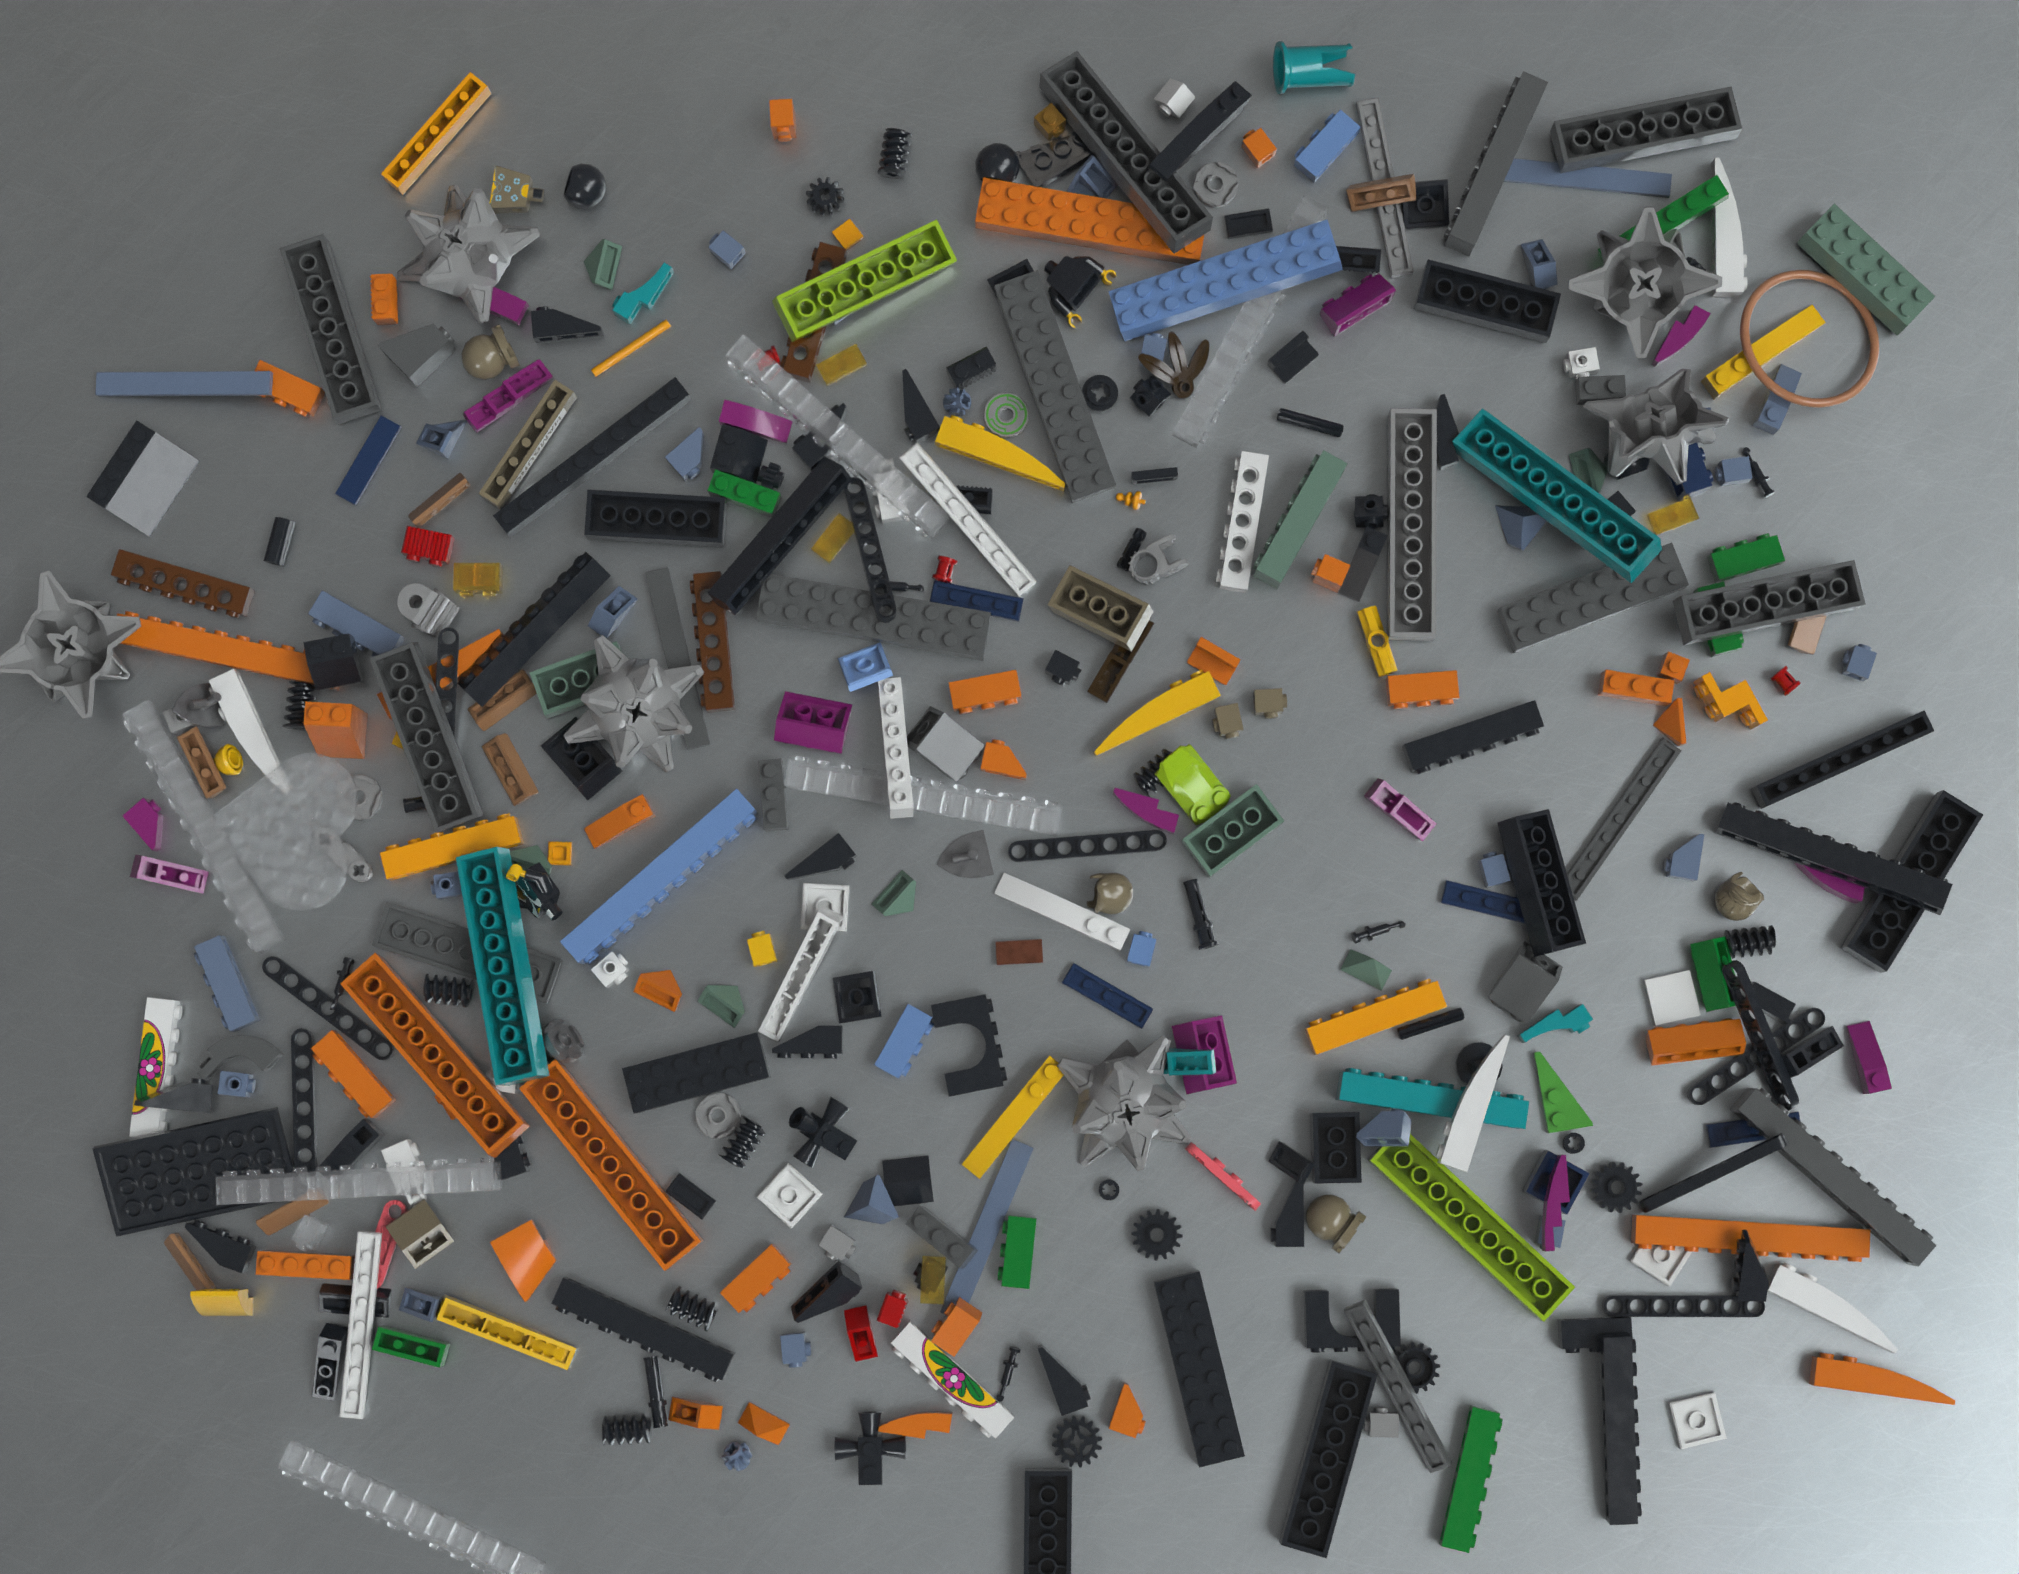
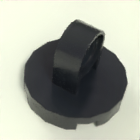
M1478 1042L1463 1047L1455 1062L1456 1073L1466 1085L1469 1083L1474 1072L1493 1048L1491 1045ZM1501 1064V1067H1500V1070H1499V1073H1498L1497 1080H1498V1078L1500 1077L1501 1072H1502V1068H1503L1502 1064Z

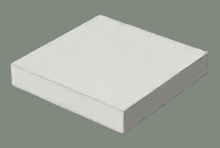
M803 883L800 929L809 930L818 911L824 906L844 917L837 931L847 932L850 886Z
M1690 970L1644 980L1654 1026L1701 1015Z
M788 1163L757 1198L792 1229L823 1193Z
M1652 1245V1249L1637 1248L1629 1261L1670 1287L1692 1252L1684 1251V1246H1675V1250H1661V1245Z
M1715 1392L1668 1402L1680 1449L1727 1439Z

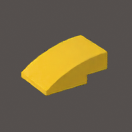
M200 1289L190 1291L192 1303L197 1312L202 1316H253V1297H248V1289Z

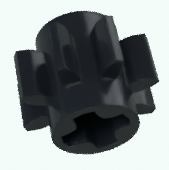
M770 462L769 467L765 465L761 467L757 481L761 482L763 487L772 490L773 487L779 489L785 473L780 471V465Z

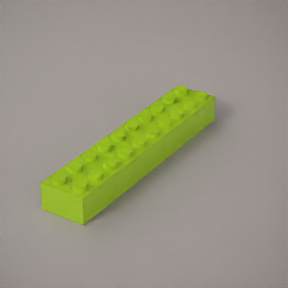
M1411 1134L1408 1146H1380L1368 1159L1373 1166L1540 1321L1544 1322L1574 1290L1575 1286L1445 1165L1438 1163V1159Z

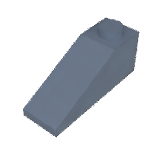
M1780 364L1773 381L1787 391L1795 393L1802 373ZM1768 390L1753 426L1774 435L1780 429L1791 402Z

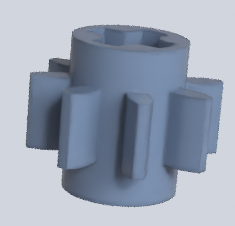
M958 387L949 389L950 394H945L943 399L945 410L949 412V415L955 414L957 417L965 415V410H970V395L965 392V389L959 390Z
M732 1442L725 1447L724 1455L721 1457L728 1470L735 1468L737 1471H741L749 1465L750 1458L753 1455L750 1453V1449L745 1442L741 1445L737 1442Z

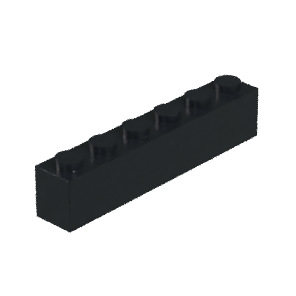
M1534 700L1406 743L1402 746L1410 772L1417 771L1418 774L1430 771V766L1439 763V766L1443 767L1453 763V758L1460 756L1461 760L1472 757L1474 756V751L1479 749L1487 752L1495 749V744L1504 741L1505 745L1518 741V736L1526 734L1528 738L1540 733L1539 729L1544 727V723Z

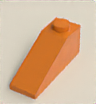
M641 794L588 825L584 830L594 849L656 816L646 797Z

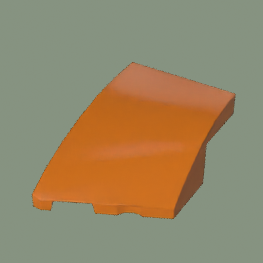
M533 1219L490 1242L524 1302L528 1301L557 1261L548 1242L541 1237Z

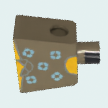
M495 166L490 205L495 214L529 212L531 201L543 203L544 189L533 188L531 176Z

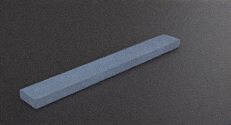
M1514 158L1504 182L1669 198L1672 174L1597 166L1560 173L1558 163Z
M97 372L95 395H272L273 372Z
M1012 1139L969 1241L978 1251L964 1269L958 1268L941 1308V1313L944 1314L948 1305L951 1302L955 1304L959 1297L968 1303L970 1302L1032 1154L1033 1147Z

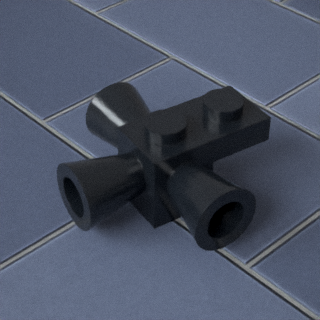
M831 1096L822 1118L813 1112L809 1114L803 1107L796 1108L789 1118V1126L800 1130V1133L809 1139L793 1156L813 1168L822 1146L843 1160H846L857 1140L834 1125L850 1108Z
M858 1412L863 1435L858 1436V1441L835 1437V1461L858 1456L859 1485L883 1484V1455L906 1459V1436L883 1440V1435H878L882 1412Z

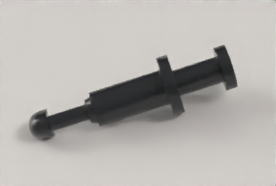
M1745 447L1743 454L1746 457L1749 456L1751 472L1757 481L1755 485H1761L1765 492V498L1773 495L1775 491L1767 483L1770 480L1769 476H1764L1758 463L1752 460L1749 454L1750 449Z
M890 581L892 591H906L908 589L924 591L923 586L919 584L917 586L908 585L907 582ZM877 586L875 588L884 589V593L887 592V589L884 586Z
M1398 921V923L1391 925L1386 923L1373 928L1365 926L1364 932L1357 934L1353 932L1351 935L1355 944L1364 938L1372 941L1373 937L1388 933L1395 927L1404 928L1406 924L1403 921Z
M344 957L343 969L337 970L336 974L339 977L334 989L335 998L330 1010L337 1009L339 996L343 995L344 988L340 983L351 974L349 970L351 964L355 962L354 959Z
M1010 1346L1009 1359L1003 1361L1005 1369L1000 1382L1002 1388L1000 1394H997L996 1397L999 1402L1003 1401L1006 1386L1010 1384L1014 1368H1018L1019 1365L1015 1360L1017 1353H1020L1021 1349Z

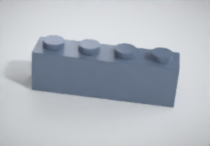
M323 590L308 613L314 618L312 620L313 623L323 629L326 625L333 629L332 634L336 636L351 634L355 638L356 648L362 651L365 648L373 652L371 654L372 657L400 647L405 640L400 634Z
M219 935L194 946L196 950L194 953L195 960L199 966L202 965L205 974H203L204 981L213 990L212 1000L217 1008L220 1007L222 1011L221 1021L225 1029L229 1028L231 1032H236L261 1021L225 936Z

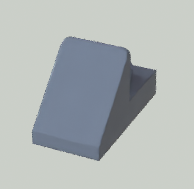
M405 1288L399 1310L433 1322L441 1297Z

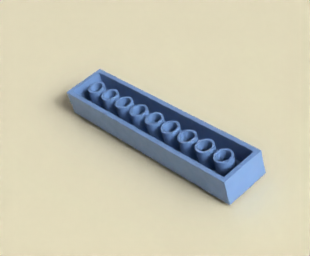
M1324 220L1108 292L1124 341L1341 271L1343 268L1328 220Z
M738 789L734 790L560 942L578 963L583 965L588 963L590 965L600 956L598 954L603 948L609 949L617 942L615 937L620 933L626 934L635 926L633 922L637 918L643 919L652 911L650 908L656 902L660 904L670 895L668 892L673 887L679 888L687 881L686 876L690 872H698L705 865L703 863L705 859L709 856L714 858L722 851L720 846L726 841L729 843L734 841L740 835L738 831L744 826L746 828L750 827L757 820L755 816L759 813Z

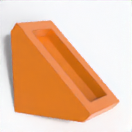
M1682 698L1675 699L1653 724L1655 728L1677 746L1686 744Z
M671 970L640 974L634 989L635 993L673 1012L676 1011L682 996Z
M751 1402L747 1404L738 1421V1424L755 1436L777 1445L780 1444L790 1425Z

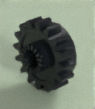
M1610 1162V1168L1604 1164L1601 1165L1603 1171H1595L1594 1173L1597 1178L1590 1181L1594 1184V1188L1590 1189V1192L1596 1193L1593 1200H1600L1599 1207L1602 1209L1608 1206V1212H1613L1614 1208H1616L1618 1213H1622L1623 1207L1631 1210L1630 1203H1638L1635 1196L1642 1195V1192L1638 1191L1637 1187L1643 1184L1636 1182L1640 1175L1638 1173H1631L1633 1170L1632 1166L1624 1169L1625 1164L1623 1162H1620L1618 1167H1616L1615 1162ZM1614 1181H1618L1621 1184V1190L1617 1194H1614L1611 1190V1185Z
M1156 1209L1155 1214L1152 1215L1150 1210H1148L1146 1218L1142 1215L1139 1216L1140 1224H1133L1137 1231L1131 1232V1235L1137 1236V1239L1132 1243L1133 1245H1140L1137 1250L1138 1253L1146 1251L1145 1258L1147 1259L1151 1254L1155 1261L1158 1260L1159 1255L1167 1259V1252L1174 1255L1175 1252L1172 1248L1174 1246L1180 1247L1176 1240L1183 1237L1182 1234L1177 1233L1181 1225H1174L1177 1218L1172 1217L1169 1219L1168 1211L1160 1215V1210ZM1155 1228L1163 1231V1238L1160 1241H1153L1151 1239V1231Z
M1410 1341L1408 1348L1401 1344L1402 1351L1395 1350L1393 1352L1412 1388L1418 1394L1419 1388L1426 1392L1428 1391L1426 1385H1435L1432 1379L1439 1377L1435 1370L1440 1368V1364L1434 1362L1438 1358L1436 1354L1430 1355L1432 1348L1428 1347L1423 1350V1343L1420 1342L1418 1347H1415L1414 1342ZM1413 1361H1418L1420 1370L1414 1374L1410 1373L1408 1370L1409 1364Z

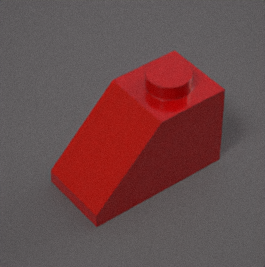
M867 1305L844 1310L846 1329L855 1362L878 1357Z

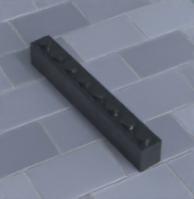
M824 456L707 592L718 606L733 615L740 611L852 480L842 465Z
M587 552L578 556L574 560L573 565L567 571L561 573L557 581L550 588L543 591L541 598L535 604L530 605L526 609L525 614L518 621L513 622L509 630L502 637L495 640L493 647L486 654H482L470 670L465 671L461 675L457 684L483 707L611 575Z
M1925 710L1761 783L1751 788L1760 809L1765 808L1932 733L1934 729Z
M563 1277L551 1303L556 1305L555 1310L568 1315L571 1312L578 1315L576 1319L585 1324H590V1322L598 1324V1329L605 1333L611 1334L613 1331L620 1334L619 1339L632 1344L635 1341L642 1344L640 1348L647 1352L653 1353L654 1350L663 1354L662 1358L674 1363L675 1360L684 1363L683 1368L696 1373V1370H700L705 1373V1378L714 1382L725 1378L735 1356L734 1352L568 1277Z
M1628 1332L1600 1333L1606 1520L1609 1525L1638 1524V1517L1642 1515L1641 1503L1637 1502V1493H1641L1640 1479H1637L1636 1470H1640L1639 1456H1636V1447H1639V1434L1635 1432V1423H1638L1639 1417L1638 1410L1634 1409V1400L1638 1399L1637 1386L1633 1385V1376H1637L1636 1362H1633L1632 1353H1636V1341L1632 1339Z

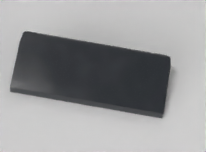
M322 1284L319 1291V1312L349 1315L352 1286ZM377 1289L374 1317L389 1318L391 1289Z

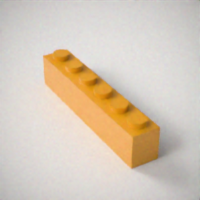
M469 72L384 169L381 175L385 181L403 195L491 95L488 86L473 73Z
M510 813L497 816V820L493 822H488V819L475 822V826L466 829V826L453 828V833L444 835L443 832L431 834L430 839L422 841L421 838L407 841L408 845L399 847V844L385 847L386 851L380 852L386 879L392 881L457 863L456 857L493 847L512 848L523 845L524 841L518 818L511 816Z
M1429 978L1418 982V988L1410 990L1409 986L1396 990L1397 995L1388 998L1386 994L1375 998V1003L1366 1006L1364 1002L1353 1006V1012L1344 1014L1342 1010L1331 1014V1020L1323 1022L1322 1018L1309 1022L1310 1027L1306 1028L1305 1031L1314 1055L1447 1007L1438 981L1431 982Z

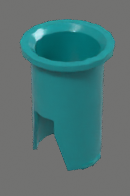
M1283 41L1276 42L1273 53V79L1277 93L1283 94L1287 88L1352 87L1355 73L1332 67L1323 68V64L1345 58L1347 51L1352 49L1353 46L1351 43H1348L1346 45L1286 47Z

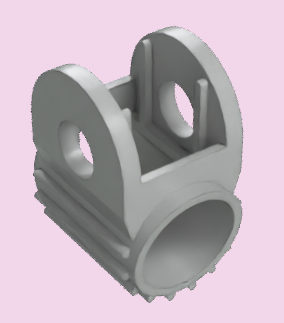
M1174 534L1166 536L1148 545L1145 550L1140 549V551L1134 552L1135 554L1133 557H1130L1131 562L1128 564L1130 565L1129 570L1132 572V576L1140 583L1144 582L1146 585L1148 583L1154 584L1156 581L1159 582L1160 578L1168 577L1189 564L1187 559L1182 560L1181 558L1169 564L1163 552L1164 549L1174 545V541L1177 539ZM1146 556L1155 557L1157 560L1155 573L1149 577L1138 576L1136 566L1139 560Z
M418 583L405 586L397 598L398 609L403 616L412 622L411 627L435 638H438L439 632L443 628L449 627L460 610L458 606L437 588L431 590ZM418 600H422V605L419 608H415V603Z

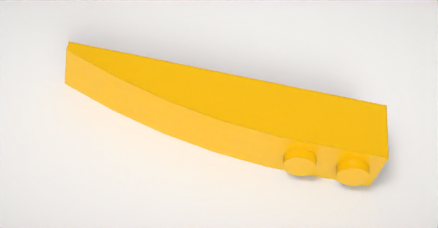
M1813 304L1751 344L1754 355L1761 367L1826 323ZM1742 350L1706 375L1701 380V383L1713 400H1715L1754 372L1750 368Z
M951 415L950 418L944 416L935 440L937 447L1064 492L1066 483L1029 453L1009 441L985 431V427L976 423L971 425L965 424L963 419Z
M1201 669L1191 674V680L1185 683L1182 680H1178L1170 684V690L1145 704L1110 733L1093 752L1094 755L1097 756L1220 697L1221 695L1210 672L1203 673Z
M1051 1056L1041 1065L962 1163L965 1168L979 1179L1064 1076L1057 1067L1059 1063Z
M444 1294L435 1315L436 1320L565 1370H568L576 1351V1347L446 1294Z

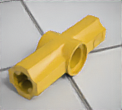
M1376 605L1357 611L1366 639V646L1370 651L1378 677L1397 672L1398 670L1388 643V635L1384 631ZM1372 637H1381L1383 645L1380 647L1374 646L1371 642Z

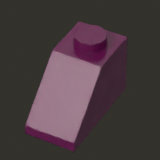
M142 798L122 816L149 848L158 852L161 850L164 816L159 812L162 808L154 799L150 801L149 799Z

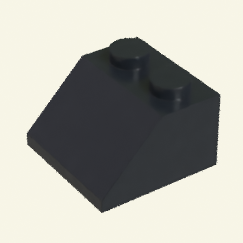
M722 424L710 465L712 473L716 469L756 484L768 440L746 430Z
M351 634L303 642L307 665L316 691L362 682L355 638Z

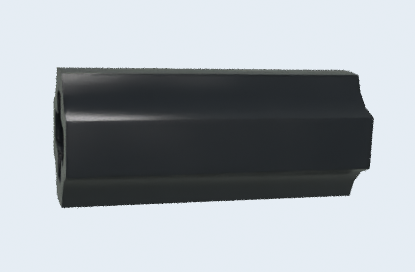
M275 517L263 561L278 566L285 565L296 522L286 518Z

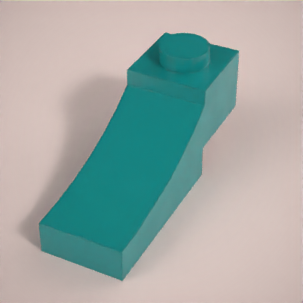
M664 262L656 274L644 285L630 293L624 291L622 296L618 295L612 304V307H614L612 311L615 316L631 324L642 306L651 310L674 274L673 268Z
M1583 1004L1576 1006L1565 1015H1562L1560 1010L1556 1009L1517 1036L1522 1043H1525L1540 1034L1558 1029H1568L1571 1033L1577 1031L1580 1034L1590 1027L1589 1022L1593 1018Z
M1173 1047L1169 1048L1163 1074L1171 1076L1216 1073L1214 1049L1195 1050Z

